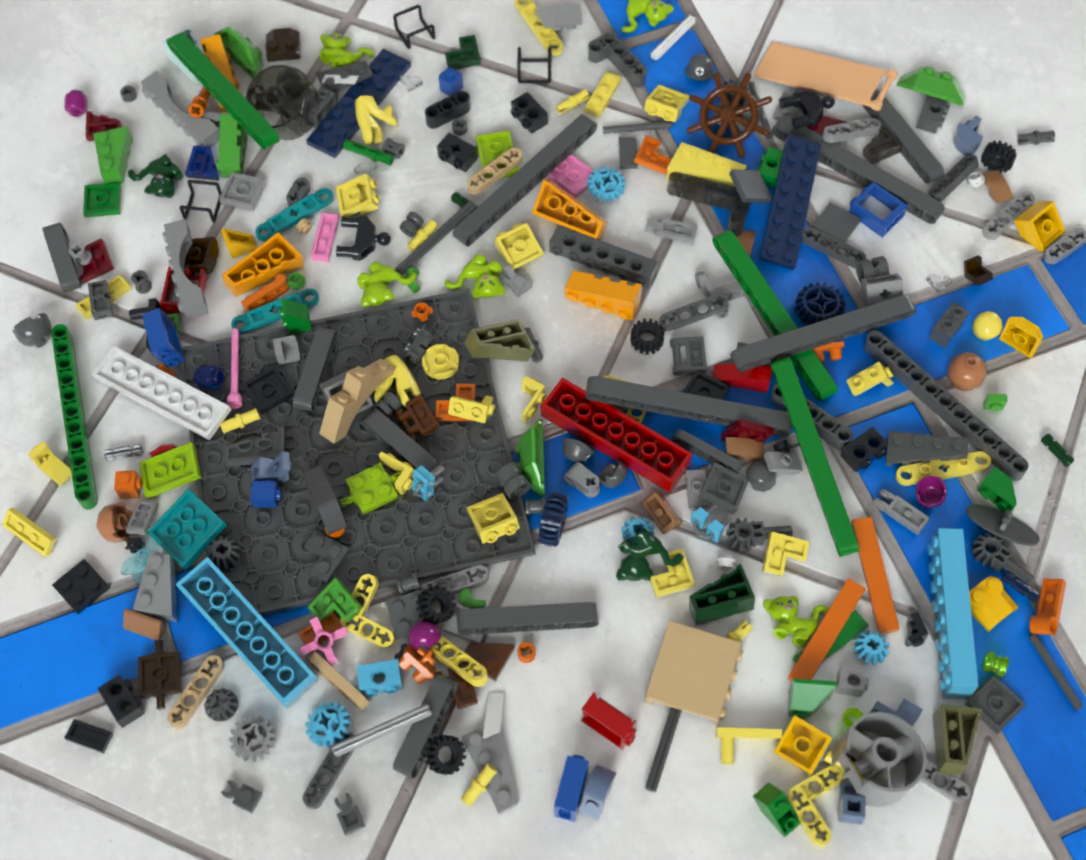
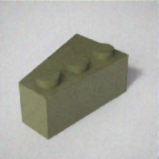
M520 319L471 329L464 342L473 358L529 361L535 351V347Z
M948 704L939 705L933 714L938 774L960 776L966 768L974 743L973 739L978 728L979 717L983 709Z

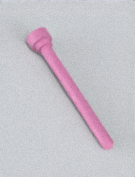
M233 328L231 331V393L227 396V405L232 409L242 407V397L238 393L239 330Z

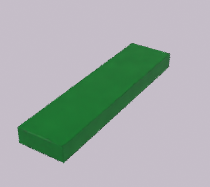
M856 610L851 613L823 662L869 627V624ZM805 648L793 657L795 663H797Z

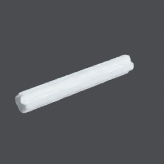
M689 15L650 53L651 59L657 61L695 24L696 18Z

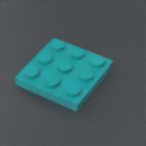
M187 489L147 533L182 568L187 570L227 524L190 489Z

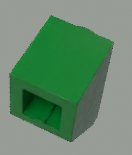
M281 299L280 315L283 319L284 328H288L290 335L312 331L307 305L288 299Z
M995 467L981 482L977 491L983 498L993 502L999 510L1003 512L1010 510L1012 512L1017 505L1012 478Z
M769 782L753 795L761 812L782 836L786 837L801 824L784 792Z

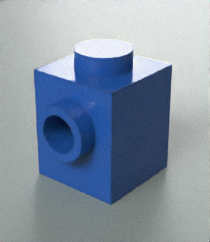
M448 67L440 73L438 80L441 92L451 96L462 90L463 77L460 72Z
M269 479L252 481L250 500L253 507L277 508L278 501H281L282 490L278 488L276 481Z

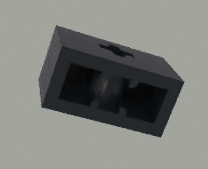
M448 133L437 145L438 157L442 161L450 163L458 170L467 172L478 159L477 147L451 133Z

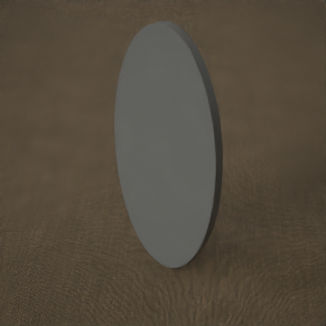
M971 504L966 508L967 515L976 524L998 537L1027 546L1037 545L1040 541L1038 534L1028 525L1013 517L1010 510L1002 512L979 504Z

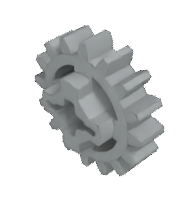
M250 715V720H246L243 717V723L239 724L236 722L237 729L230 731L234 735V737L229 738L230 743L233 744L230 748L232 751H236L235 755L238 758L242 756L245 762L249 757L252 762H255L256 757L263 760L264 753L271 754L269 747H275V744L272 742V740L277 739L273 733L275 729L273 726H269L270 722L268 719L263 722V718L260 715L257 720H255L253 715ZM262 728L266 731V737L261 735L263 732ZM254 736L257 737L256 739H252L251 742L249 741L250 738H254ZM239 739L244 742L243 749L240 747Z

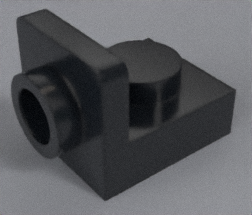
M919 613L910 614L906 625L909 633L913 635L907 637L905 645L906 647L911 645L918 647L925 643L929 633Z

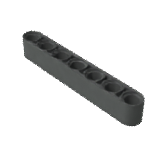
M880 90L874 92L871 100H876ZM886 97L879 111L862 105L871 118H876L882 123L880 129L926 184L944 176L942 165Z
M594 602L462 609L456 613L458 634L460 635L592 628L599 625L597 604Z

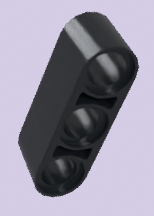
M460 91L425 109L426 125L431 129H436L467 114L471 110L470 95L465 91Z

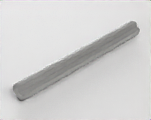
M424 704L332 746L333 754L339 757L432 715L431 708L428 704Z

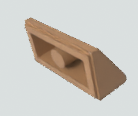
M656 491L642 502V505L662 534H666L682 524V521L662 493Z
M127 608L123 611V627L125 630L153 640H161L166 630L161 620Z

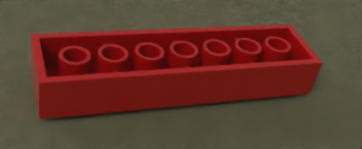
M562 377L541 404V416L615 461H621L627 468L671 493L691 465L693 454L609 404L588 400L585 397V390Z

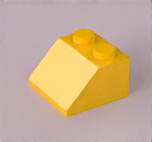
M1037 201L1014 220L1020 236L1038 251L1045 250L1066 232L1054 201Z

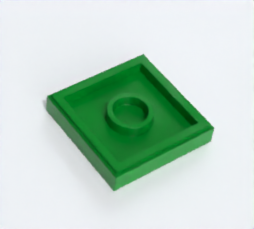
M120 182L84 186L83 215L85 218L120 214Z

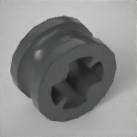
M124 86L120 90L122 99L125 102H132L137 98V93L133 86Z
M463 118L455 119L452 122L453 133L458 136L466 134L468 131L467 121Z

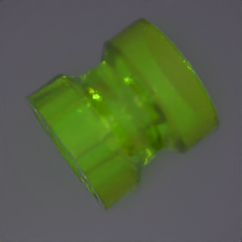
M988 651L982 670L988 673L993 671L997 676L1003 678L1010 658L1005 656L996 657L995 653Z

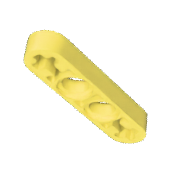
M441 636L438 642L439 646L435 644L430 647L434 650L432 655L471 685L480 687L487 683L488 675L486 668L443 636ZM447 652L455 653L452 657H444ZM462 662L469 663L466 668L458 667Z

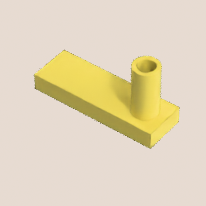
M717 727L716 738H721V764H734V739L780 740L782 738V729Z

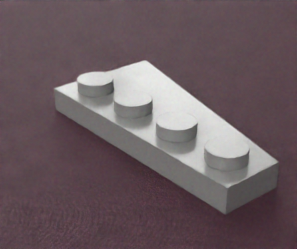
M502 725L499 733L485 739L483 738L484 726L462 736V739L479 774L487 763L498 771L488 783L487 791L498 814H501L518 805Z

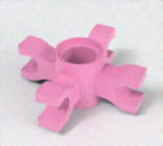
M318 617L309 620L316 636L313 642L299 648L301 655L303 656L318 649L324 652L328 664L333 665L338 661L331 647L333 641L348 635L346 628L343 627L328 633L323 631ZM321 635L329 638V644L326 647L318 645L317 641Z

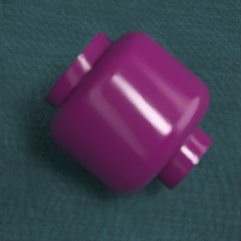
M71 90L65 95V111L73 117H80L81 114H85L88 103L87 96L82 91Z

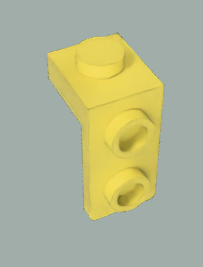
M877 362L849 378L847 384L852 394L858 396L881 382L887 387L894 384L892 379L894 375L889 366L885 367L882 363Z
M525 376L521 381L522 391L533 396L522 413V421L527 423L529 418L532 419L536 414L537 406L544 402L546 394L545 385L535 378Z
M486 395L480 403L452 396L450 398L448 414L485 423L489 416L494 414L495 405L493 404V397Z
M43 441L34 446L31 452L28 453L33 463L59 486H62L72 477L71 469L57 458Z
M380 452L379 458L382 464L397 472L401 471L394 485L396 492L404 495L406 490L409 491L412 487L414 480L412 478L413 466L407 462H400L390 453Z

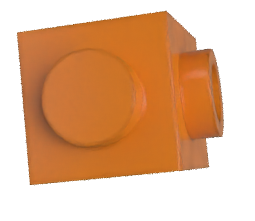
M135 470L116 471L114 490L119 498H140L142 478L138 476Z

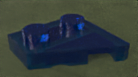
M193 146L185 171L186 178L220 180L210 147Z

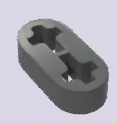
M301 177L294 181L286 196L288 206L308 196L311 189L308 179Z

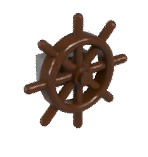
M714 72L713 78L717 88L712 90L705 99L694 94L689 96L690 101L701 107L699 112L700 123L688 127L687 132L691 134L703 130L706 136L713 141L708 152L715 153L719 144L726 146L735 145L738 156L744 158L745 151L742 142L747 140L754 131L764 136L770 134V131L758 125L760 117L759 107L771 103L772 97L767 96L756 101L755 97L746 90L752 77L751 73L747 72L740 86L732 84L723 85L720 74ZM726 93H736L732 102L728 101ZM743 96L749 104L740 107L738 104ZM720 97L718 106L713 104L714 100ZM709 110L715 112L711 119H708ZM719 124L720 127L715 134L710 126ZM729 125L732 137L725 138L723 135Z

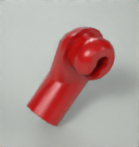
M163 444L149 454L151 457L177 448V446L174 444Z

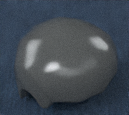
M617 460L619 465L610 463L598 476L600 483L607 488H615L621 485L626 478L627 467L619 460Z
M759 460L747 467L746 478L749 479L755 491L764 492L770 490L775 485L776 472H769L766 461Z

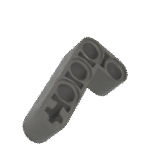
M606 33L588 44V59L590 62L599 63L608 58L634 87L641 88L646 84L647 69L615 34Z
M60 222L42 227L63 293L81 288V281L73 257L69 253L70 242L65 228Z
M321 465L302 472L328 535L347 528L338 501Z

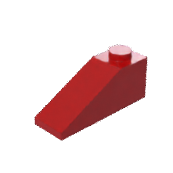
M718 364L714 367L712 377L731 387L767 394L772 367L762 365L738 372L735 364Z

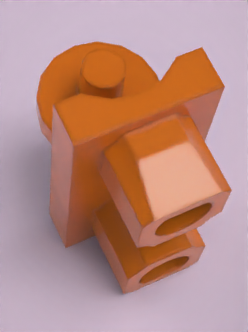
M840 341L812 350L821 362L825 361L824 352H829L830 361H836L842 358L841 349L845 346L844 341Z
M408 645L398 665L406 671L412 665L417 668L413 673V678L419 684L427 679L431 681L435 677L434 672L436 671V668L433 666L436 660L431 657L434 650L429 648L425 651L419 647L416 651Z

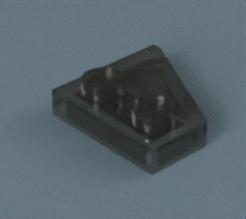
M882 127L879 134L874 136L871 142L863 148L862 154L870 163L875 164L902 152L903 146Z

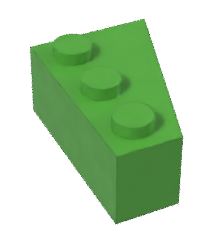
M220 114L219 160L216 162L217 171H220L222 178H229L231 172L243 174L248 135L230 114Z
M128 126L94 133L100 174L104 183H124L127 158L130 155V144L133 141Z

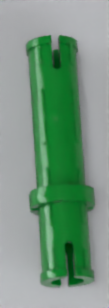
M346 139L343 144L344 150L371 158L374 162L379 161L391 166L394 161V155L382 152L379 148L374 149Z

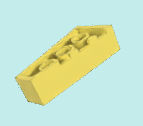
M681 142L667 168L666 180H681V183L687 184L694 182L699 183L700 186L714 185L715 188L737 191L729 173L732 169L746 170L747 165Z

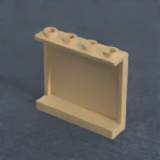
M669 620L644 703L653 705V702L666 705L715 721L714 725L717 726L719 720L723 721L727 709L723 707L724 701H729L732 689L728 688L730 681L734 682L738 670L734 669L736 662L740 663L743 654V650H739L741 642Z

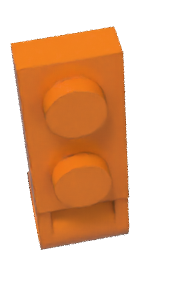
M1043 578L1037 615L1031 617L1029 624L1032 634H1056L1066 587L1064 579Z

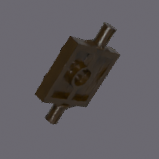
M155 640V652L147 656L138 657V688L140 699L156 698V709L161 710V708L165 709V697L183 693L182 664L180 651L165 652L163 651V640H159V642Z

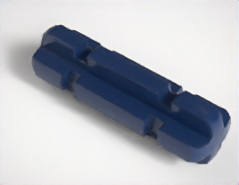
M1007 571L1002 577V581L1006 584H1011L1013 589L1023 596L1026 595L1027 599L1035 603L1040 597V593L1035 589H1030L1031 586L1018 577L1016 579L1014 574Z

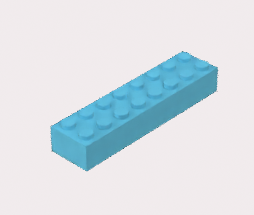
M938 528L936 534L932 536L931 543L927 546L928 556H931L929 573L933 576L930 589L931 593H934L935 599L932 602V611L936 612L934 631L938 634L935 647L940 657L937 661V669L941 671L939 690L943 692V699H969L978 688L964 534L963 529Z
M208 557L176 583V586L286 709L318 681L315 674Z

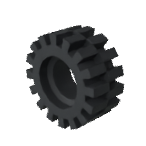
M996 141L989 142L983 151L981 162L984 163V167L988 166V170H999L1000 173L1002 171L1005 173L1008 170L1010 171L1017 156L1016 150L1012 149V145L1007 146V142L1002 144V141H998V143Z
M645 318L642 323L639 320L637 325H633L630 342L632 347L634 346L635 351L639 349V353L642 354L643 351H646L645 355H649V351L654 354L655 349L659 351L660 347L663 346L664 329H662L663 326L661 324L658 325L656 320L653 323V319L649 318V322H646ZM648 332L653 334L655 338L646 341L641 339L640 335Z
M438 585L422 591V594L418 596L419 600L416 601V604L419 605V607H416V610L421 611L418 614L419 617L424 616L423 621H429L435 625L453 617L452 614L456 611L452 609L456 607V603H452V600H455L454 596L450 597L452 593L450 590L446 592V587L441 588ZM432 598H436L440 603L441 611L439 613L435 612L432 608Z
M450 735L433 737L434 740L428 742L430 746L425 747V750L428 751L427 754H424V758L428 759L425 761L426 765H430L429 769L438 774L452 775L454 771L458 772L460 770L459 766L463 767L464 765L461 762L462 759L466 760V756L463 755L466 749L461 747L464 744L458 741L457 737ZM444 746L449 747L452 752L451 759L447 763H442L439 760V751Z

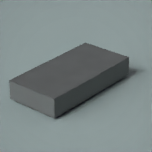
M619 137L620 169H637L638 164L634 163L637 155L636 137Z

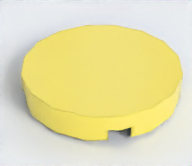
M436 344L429 347L422 357V366L425 373L431 378L438 380L453 376L460 365L457 351L446 344Z

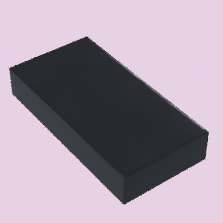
M73 719L64 739L104 754L113 733Z

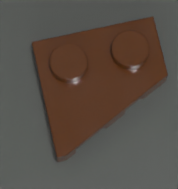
M470 642L464 652L486 668L488 678L496 681L515 650V645Z

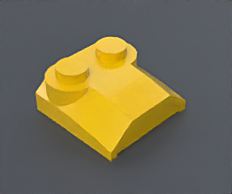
M1009 317L999 337V340L1029 358L1034 356L1043 339L1039 326L1024 317Z
M987 577L969 591L971 614L987 632L991 631L1000 621L1019 608L1003 589L1002 582L996 577Z
M794 715L773 753L812 775L832 737Z

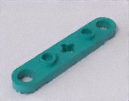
M320 188L314 194L311 193L267 219L263 224H259L255 229L257 239L266 242L279 232L281 234L298 224L303 218H308L327 207L334 200L332 191L327 188ZM322 195L329 196L328 199L326 198V200L320 198ZM263 230L269 231V233L264 236L260 234Z
M311 288L281 298L307 305L308 309L316 306L320 300L318 292ZM309 295L315 296L314 299L310 301L305 300V298ZM281 299L234 317L231 322L232 329L237 328L239 334H245L281 320L279 307H282ZM273 309H277L278 313L275 314ZM239 322L246 323L245 326H243V328L236 327V325Z

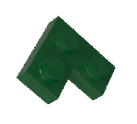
M475 35L459 37L461 50L445 53L447 68L457 69L481 65Z

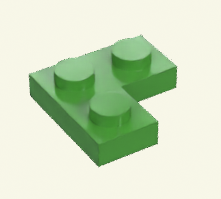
M334 578L308 606L309 610L315 617H318L320 622H324L334 610L338 612L345 622H350L363 608L337 578Z

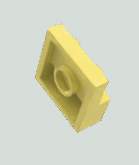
M658 85L647 97L644 111L649 115L660 116L665 121L676 122L681 116L683 108L689 102V95Z
M365 173L336 186L341 216L348 217L357 212L364 215L378 209L377 203L380 202V198L375 192L378 186L374 178L371 179Z
M521 223L516 224L507 233L505 231L500 232L494 240V244L501 257H504L507 264L514 270L544 255L527 223L523 225Z
M503 493L466 507L482 543H493L498 537L505 534L513 535L517 529H520L517 517Z

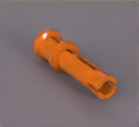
M204 86L198 96L193 98L188 108L190 115L196 118L204 114V110L208 106L207 100L211 95Z

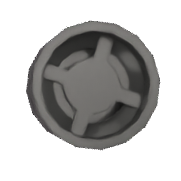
M879 256L872 258L871 261L868 259L858 261L856 263V273L859 282L861 283V279L889 275V266L886 258Z
M516 462L504 465L495 474L497 481L504 487L506 495L511 500L520 498L531 488V484L522 475V470Z

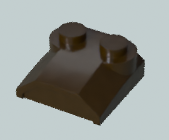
M292 28L273 29L266 34L265 49L267 62L301 59L299 31Z
M215 237L192 239L193 244L185 258L184 269L200 273L201 268H203L207 275L212 273L219 254L218 241Z

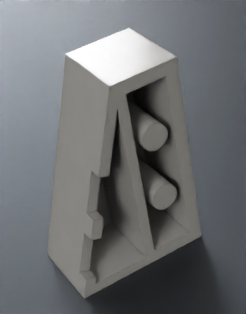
M150 551L133 610L156 619L178 622L176 561L170 554Z

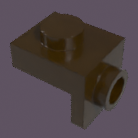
M978 255L964 261V277L976 286L993 280V273L982 266L981 256Z

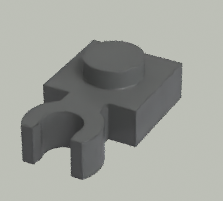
M228 780L227 784L232 786V791L227 793L222 790V795L228 799L234 798L233 805L252 814L263 795L262 792L244 783L239 789L235 782Z
M349 793L345 794L347 801L344 804H341L338 798H335L336 806L342 810V812L337 813V817L345 836L366 827L358 806L351 807L352 798Z

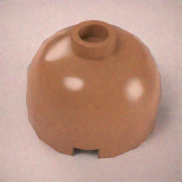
M974 353L958 354L951 360L947 368V378L950 379L955 388L962 391H972L974 388H979L986 377V365L983 359Z
M125 503L110 504L99 512L96 527L105 540L117 543L132 538L126 532L132 511H127L125 506L128 505Z

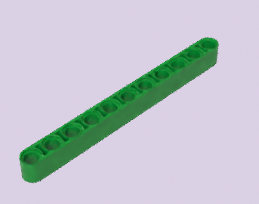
M183 32L166 39L172 53L263 150L280 142L276 130Z
M727 230L714 236L712 241L715 249L772 334L776 336L798 329L735 234L731 230ZM812 349L789 356L794 367L818 401H822L837 393L838 390L835 382Z
M58 324L52 328L51 337L75 497L81 507L89 510L97 505L98 497L73 337L68 328L63 324Z
M788 356L771 362L773 374L838 555L842 557L859 552L857 539L791 358Z

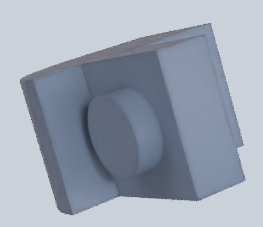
M977 115L972 120H968L965 125L960 122L953 138L955 148L965 156L973 155L980 147L983 136L976 132L982 120Z
M282 451L275 459L259 457L251 465V480L263 481L269 479L276 481L277 484L288 481L289 471L292 466L289 452Z
M904 698L896 712L877 701L870 713H889L903 719L913 727L923 709Z
M596 765L585 788L579 813L599 820L617 772Z
M840 782L838 821L862 825L865 819V797L853 795L856 790L852 783Z

